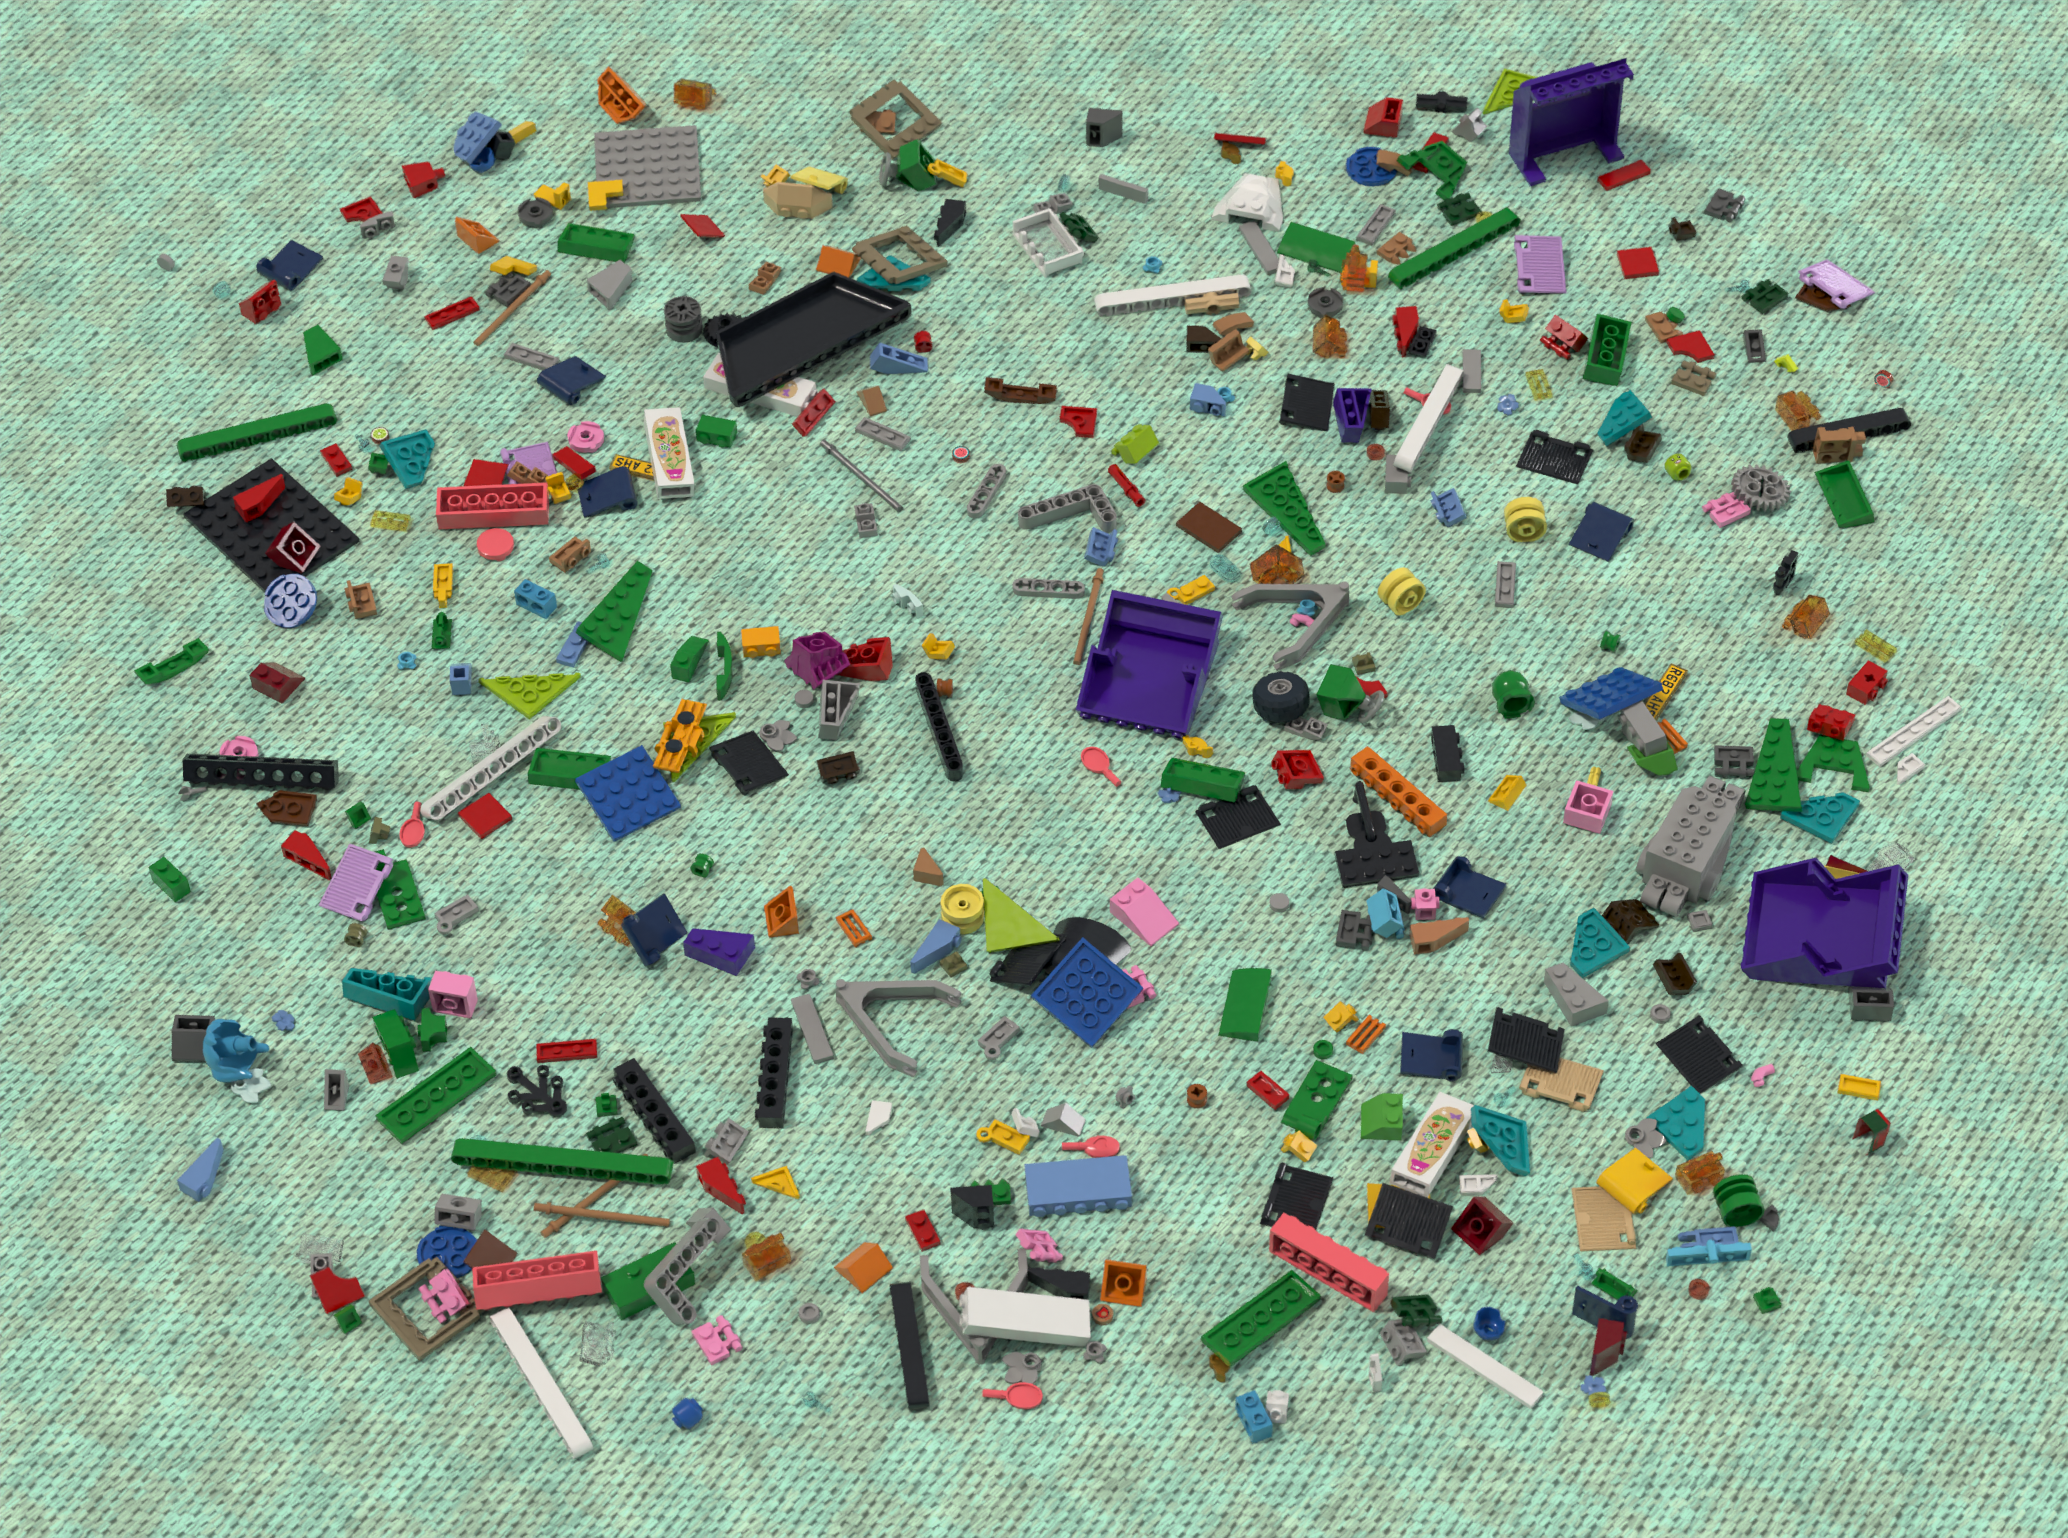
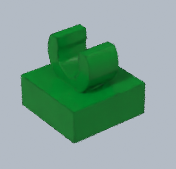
M371 453L368 471L386 474L388 460L385 455Z
M361 801L345 811L352 827L355 829L371 819L364 803Z
M601 1093V1096L596 1097L597 1117L618 1115L616 1095Z
M1773 1287L1761 1289L1760 1292L1753 1294V1299L1762 1314L1781 1308L1782 1304Z
M352 1304L333 1315L344 1334L362 1324Z

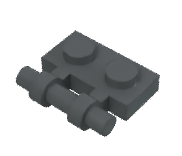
M1718 188L1707 205L1704 214L1717 219H1721L1724 215L1727 222H1732L1737 217L1738 210L1743 207L1745 196L1740 195L1738 198L1733 199L1734 193Z
M510 272L500 276L499 281L496 283H492L485 294L487 297H491L494 294V300L508 307L531 284L519 275L514 277L513 273Z
M1714 745V765H1722V768H1715L1714 775H1722V777L1727 778L1728 776H1740V778H1746V776L1753 777L1754 769H1746V766H1753L1754 763L1753 747ZM1729 766H1739V768H1729Z
M1341 910L1336 946L1355 948L1356 942L1362 944L1361 949L1368 951L1373 940L1371 936L1373 930L1371 928L1370 915L1366 919H1361V912ZM1359 928L1364 929V934L1358 933Z

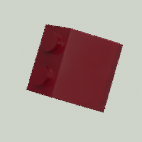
M292 522L280 530L265 554L278 566L303 573L320 548V545L295 522Z
M276 662L260 663L249 675L252 689L281 704L305 680V677Z
M1477 1196L1471 1199L1450 1229L1478 1255H1481L1501 1240L1514 1223L1485 1196Z
M1599 1318L1590 1368L1591 1376L1617 1363L1619 1355H1623L1627 1332L1623 1331V1322Z

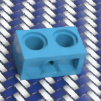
M526 579L514 590L516 605L544 619H547L557 608L555 593Z
M1254 1390L1236 1397L1235 1410L1252 1444L1272 1437L1273 1424L1256 1391Z

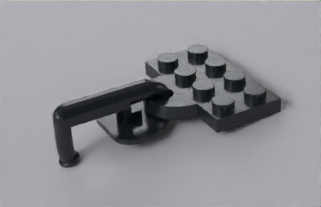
M1357 781L1352 801L1359 804L1360 813L1351 814L1346 819L1348 834L1355 839L1353 849L1335 851L1334 854L1342 888L1379 883L1385 875L1391 880L1419 877L1412 841L1406 840L1392 843L1390 837L1385 833L1386 823L1383 814L1379 811H1370L1364 784L1361 781Z

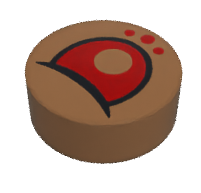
M1098 1304L1092 1310V1319L1098 1325H1107L1113 1319V1310L1107 1304Z

